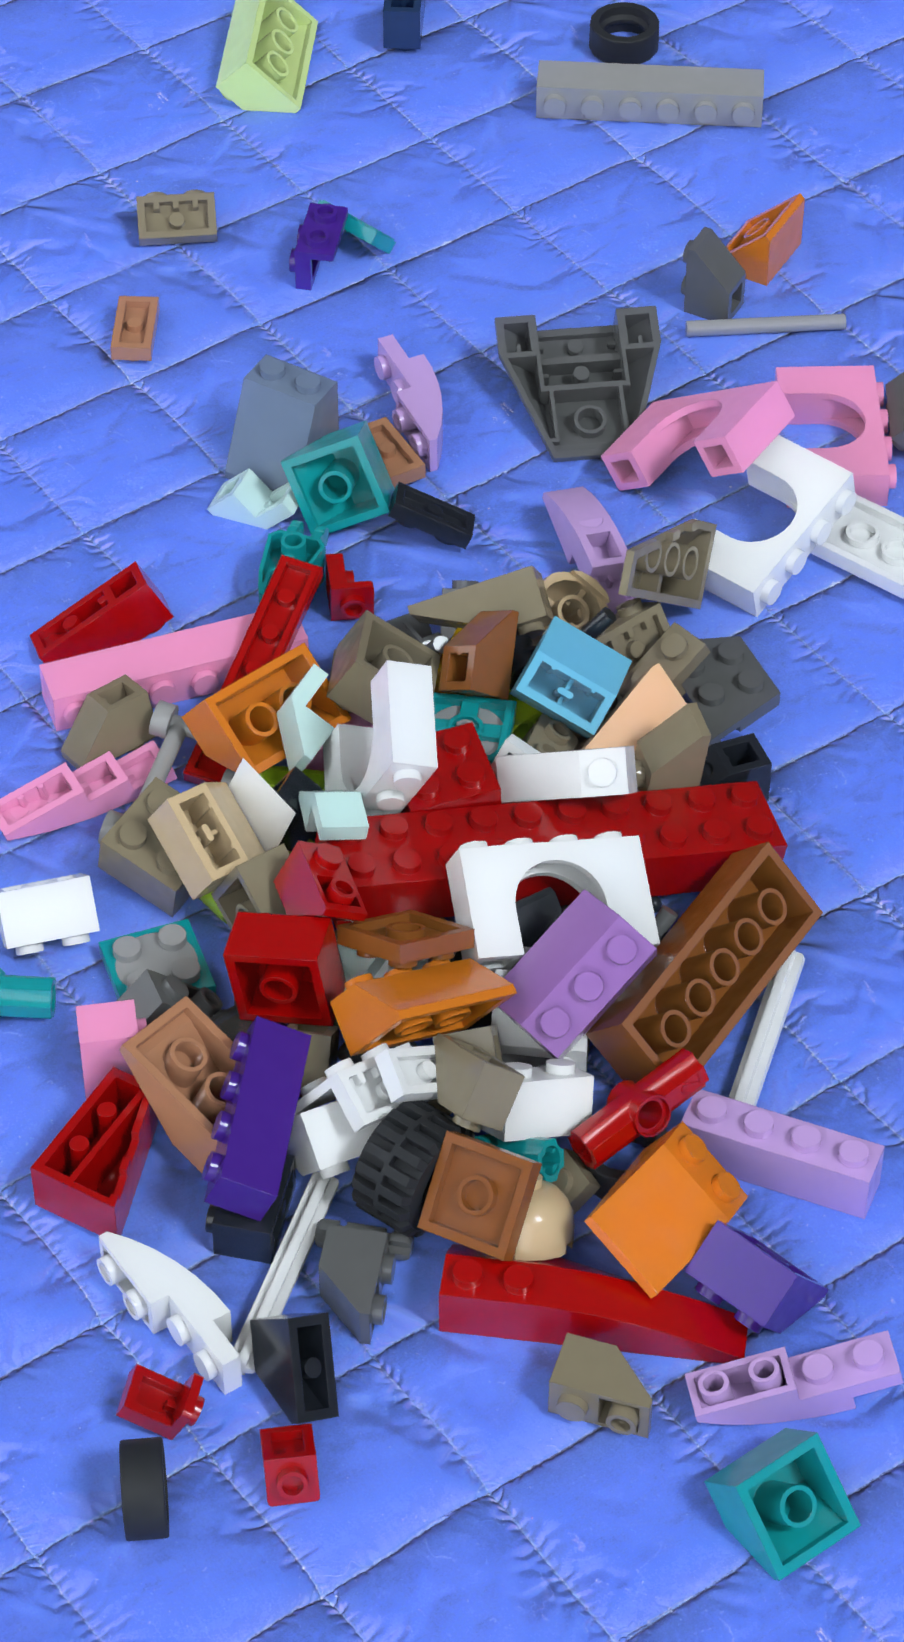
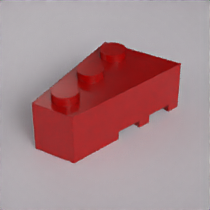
M113 1067L30 1167L35 1205L98 1235L107 1231L122 1235L158 1125V1118L133 1075Z

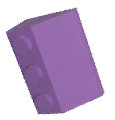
M584 889L504 977V979L514 984L517 994L502 1003L498 1008L554 1059H563L657 955V948L619 914Z

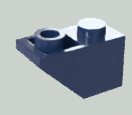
M384 0V48H396L398 50L421 48L425 0Z

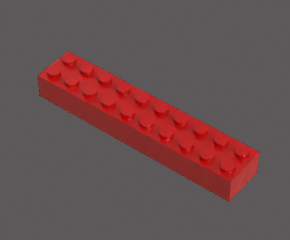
M757 781L638 791L622 795L551 799L367 816L369 829L366 839L319 840L318 832L315 843H326L340 847L368 913L365 919L409 909L438 918L455 916L445 864L461 845L472 841H486L488 846L504 845L507 841L516 838H531L533 843L549 842L554 837L567 834L576 835L578 840L594 839L596 835L610 831L621 832L622 837L639 835L651 896L701 892L732 853L769 842L783 860L788 846ZM533 876L519 882L516 891V902L547 887H551L555 891L560 906L570 905L580 893L561 879L551 876ZM333 921V922H334V924H335V927L337 928V925H339V924H344V923H348V922H352V921Z

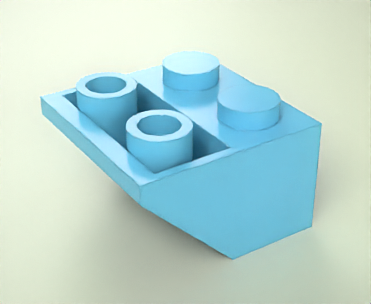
M554 616L509 694L550 718L562 722L572 731L588 739L595 735L615 700L632 660Z

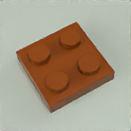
M409 909L367 918L364 921L337 925V944L357 950V955L360 957L388 960L390 967L413 968L417 966L418 960L426 958L448 960L454 958V952L474 948L475 929Z
M446 1131L417 1228L502 1261H512L542 1163L457 1131Z

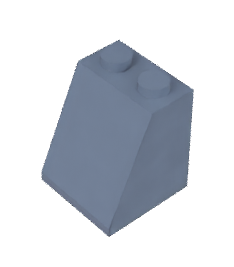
M266 354L243 379L225 477L231 479L250 468L271 491L288 483L280 462L321 437L339 430L337 381Z

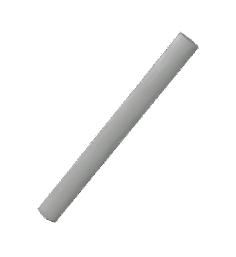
M844 313L686 321L685 330L686 337L845 330L846 315Z

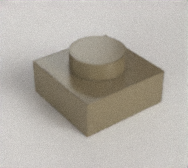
M564 1148V1167L560 1170L557 1181L551 1183L556 1185L566 1195L575 1215L601 1186L584 1165L578 1154Z

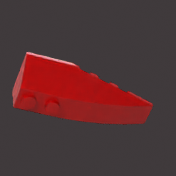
M452 1244L445 1255L439 1290V1331L563 1345L566 1334L570 1333L616 1345L621 1352L726 1363L745 1358L748 1327L733 1317L735 1313L700 1300L666 1290H661L653 1298H650L635 1281L561 1257L543 1261L514 1260L513 1257L512 1261H502L460 1244Z

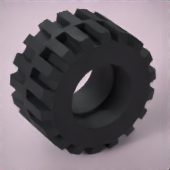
M423 1100L402 1102L379 1123L361 1152L352 1180V1198L356 1202V1206L407 1237L422 1236L426 1231L417 1228L446 1131H457L475 1138L474 1131L457 1125L452 1121L453 1117Z

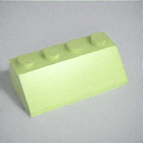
M235 0L216 88L220 90L227 100L233 101L242 110L297 113L302 105L318 21L294 0Z

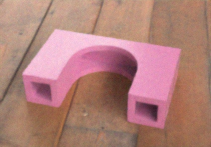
M874 365L776 367L775 381H778L795 414V417L788 425H831L849 432L856 438L853 442L839 447L805 449L852 472L855 493L880 506H887L889 489L896 488L897 472L896 465L889 464L888 462L892 460L891 436H884L888 432L887 409H880L884 404L883 382H876Z
M778 381L654 401L601 455V458L619 491L650 487L676 458L694 446L697 448L711 477L744 473L795 417V414Z

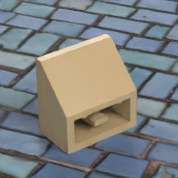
M204 782L170 797L147 819L192 900L213 892L237 865L265 852L226 782Z

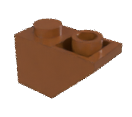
M514 610L481 611L444 646L439 691L456 695L508 700L519 612Z

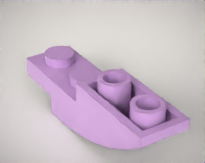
M393 334L378 338V356L374 357V367L379 379L385 380L390 386L393 399L396 402V409L392 410L394 426L399 433H404L409 441V445L425 463L429 472L438 470L442 455L443 407L439 383L433 368L424 354L409 358Z
M584 487L544 492L543 501L568 563H576L579 571L596 579L608 594L610 600L607 603L608 608L614 614L618 613L616 610L618 605L636 597L618 594L626 551L628 549L616 525L598 499Z
M888 1330L788 1357L785 1347L685 1374L697 1422L720 1425L773 1424L831 1415L855 1409L856 1405L853 1397L904 1384Z

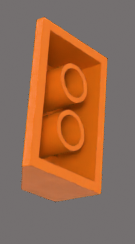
M304 642L204 699L183 715L182 719L205 756L233 772H236L244 758L260 774L286 759L276 715L277 711L313 664H316L318 667L320 666ZM326 678L306 707L335 728L338 724H345L352 718L348 711L340 708L333 700L326 697L329 687V681Z
M471 958L450 962V959L432 960L423 965L422 969L395 968L377 979H374L371 973L354 977L344 984L346 990L330 1001L350 1056L366 1053L383 1043H387L388 1047H393L407 1042L437 1036L438 1033L448 1034L465 1030L517 994L513 983Z

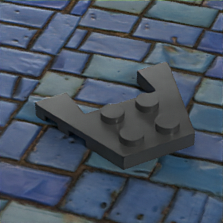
M740 636L700 639L707 645L710 653L681 684L686 692L682 696L687 704L697 702L711 734L709 746L721 742L722 738L735 729L741 732L780 703V691Z

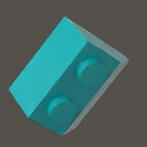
M367 421L331 432L280 462L311 536L318 525L328 527V531L331 533L389 513L391 496L395 488Z
M784 1428L704 1481L727 1530L774 1580H782L861 1526L817 1432Z

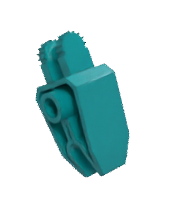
M292 520L286 531L277 530L268 534L259 567V604L281 555L323 567V577L318 588L325 580V554L329 537L328 527L318 525L312 536L304 535V523Z

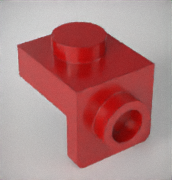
M136 1364L128 1374L116 1416L173 1440L186 1424L193 1426L200 1416L205 1402V1398L199 1395L204 1377L193 1373L184 1384H181Z

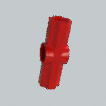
M682 1048L637 1083L632 1080H624L618 1083L611 1090L606 1106L571 1131L568 1139L573 1151L578 1154L586 1166L595 1170L640 1135L644 1137L659 1135L667 1127L671 1112L706 1086L709 1078L704 1066L699 1063L692 1052Z

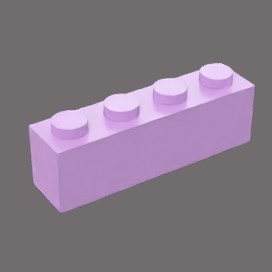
M702 1089L693 1095L681 1122L683 1121L694 1134L704 1141L709 1152L736 1179L862 1219L866 1218L880 1184L885 1146Z

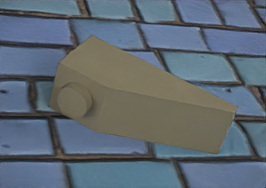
M533 565L407 606L409 614L420 623L453 628H464L481 611H518L516 635H525L530 638L543 634L545 632L544 627L548 626L553 618L542 574Z

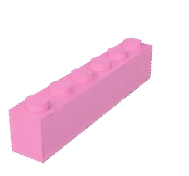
M255 613L40 664L42 696L56 732L72 727L87 694L125 674L147 691L152 708H155L160 700L175 703L220 691ZM302 624L290 650L304 642L309 649L308 636Z

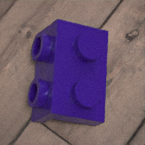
M310 203L304 223L300 224L298 228L296 248H292L289 258V271L295 272L296 289L311 290L320 261H334L348 218L347 207L334 206L328 203Z

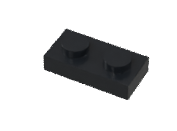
M398 482L391 496L389 517L396 519L404 527L417 528L429 533L444 544H454L466 549L473 536L475 514Z

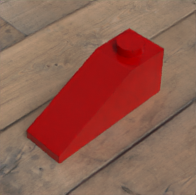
M135 561L30 634V638L39 658L43 663H48L140 641L147 635L160 630L174 616L163 594Z

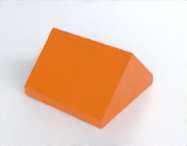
M801 193L747 220L726 245V248L745 270V279L767 286L801 244L805 198Z

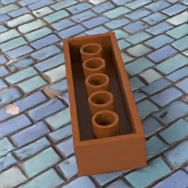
M769 842L732 853L661 940L660 944L656 947L657 955L588 1030L586 1033L587 1037L623 1081L632 1080L637 1083L682 1048L692 1052L699 1063L705 1066L823 913Z

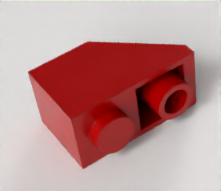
M298 840L273 881L286 914L328 917L332 921H364L368 913L340 847L326 843L319 844Z

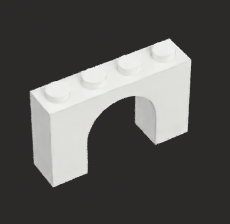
M780 435L746 469L748 483L754 488L787 504L796 513L791 524L780 534L757 542L736 540L716 530L704 588L755 617H758L767 605H772L776 602L784 584L792 575H797L803 569L808 555L817 545H822L828 539L833 525L842 515L845 516L852 510L857 498L852 472Z
M387 660L371 680L373 728L338 724L323 744L325 791L348 790L361 792L367 816L400 813L438 768L431 666Z
M610 831L598 834L594 839L578 840L576 835L567 834L554 837L549 842L533 843L531 838H516L507 841L504 845L488 846L486 841H472L461 845L445 864L455 921L457 924L475 929L474 948L462 950V960L471 958L491 971L496 969L511 970L525 955L515 903L516 891L519 882L533 876H551L561 879L573 886L579 893L584 889L619 914L652 945L657 947L660 944L639 835L622 837L621 832Z

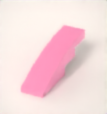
M152 740L118 760L108 751L73 772L66 762L0 799V830L7 841L47 833L97 817L109 810L135 801L142 790L160 748ZM171 767L167 776L166 784L177 779L173 767Z

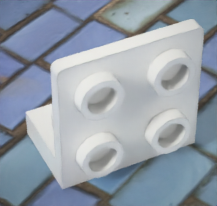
M407 1042L395 1048L411 1047V1045ZM387 1043L376 1046L361 1055V1062L354 1064L351 1058H347L334 1064L324 1071L327 1078L321 1077L300 1089L302 1098L297 1102L295 1115L337 1099L354 1132L382 1121L389 1112L396 1109L402 1103H391L374 1058L384 1050L389 1049Z

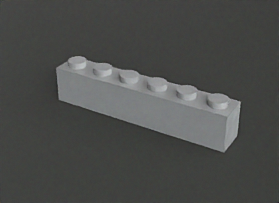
M539 60L536 87V118L761 128L764 70Z

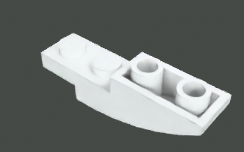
M108 1231L99 1235L101 1257L97 1259L99 1272L109 1286L116 1284L123 1293L124 1304L133 1319L137 1321L142 1318L153 1334L168 1327L175 1342L179 1346L186 1344L191 1350L195 1365L201 1376L206 1381L213 1379L224 1395L241 1387V1359L239 1353L230 1343L233 1341L231 1311L220 1298L196 1275L154 1248Z

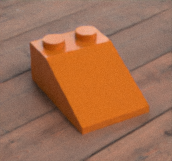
M682 1121L643 1149L584 1222L647 1295L653 1298L692 1260L717 1220L727 1224L748 1198V1195L742 1190L737 1179L727 1172L709 1152L704 1141L694 1134Z

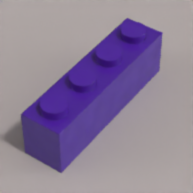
M256 1016L246 1033L242 1031L237 1033L229 1055L230 1059L236 1061L234 1071L230 1070L228 1072L220 1094L221 1099L227 1100L225 1110L219 1112L211 1133V1139L217 1141L215 1152L211 1151L202 1172V1180L208 1182L204 1202L261 1221L276 1200L311 1035Z

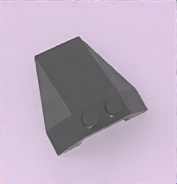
M656 306L618 308L615 310L613 325L537 331L535 315L494 318L499 359L553 462L602 459L601 455L646 410L661 345Z

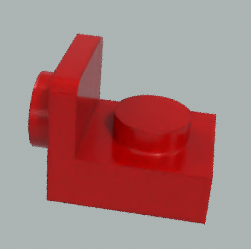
M343 553L325 554V586L331 621L359 619L366 610L374 614L373 582H354L353 570H345Z
M312 1423L259 1429L268 1505L281 1506L318 1501L320 1499Z

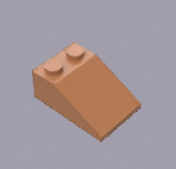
M185 996L126 1041L119 1051L171 1143L202 1173L211 1151L215 1152L217 1141L211 1139V1133L219 1112L225 1110L227 1100L221 1099L220 1094L228 1072L230 1070L234 1071L236 1061L229 1058L233 1041Z

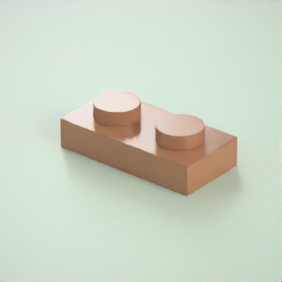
M119 296L110 347L111 360L152 361L160 311L159 297Z
M387 417L368 423L394 488H396L398 482L406 485L426 477L425 463Z

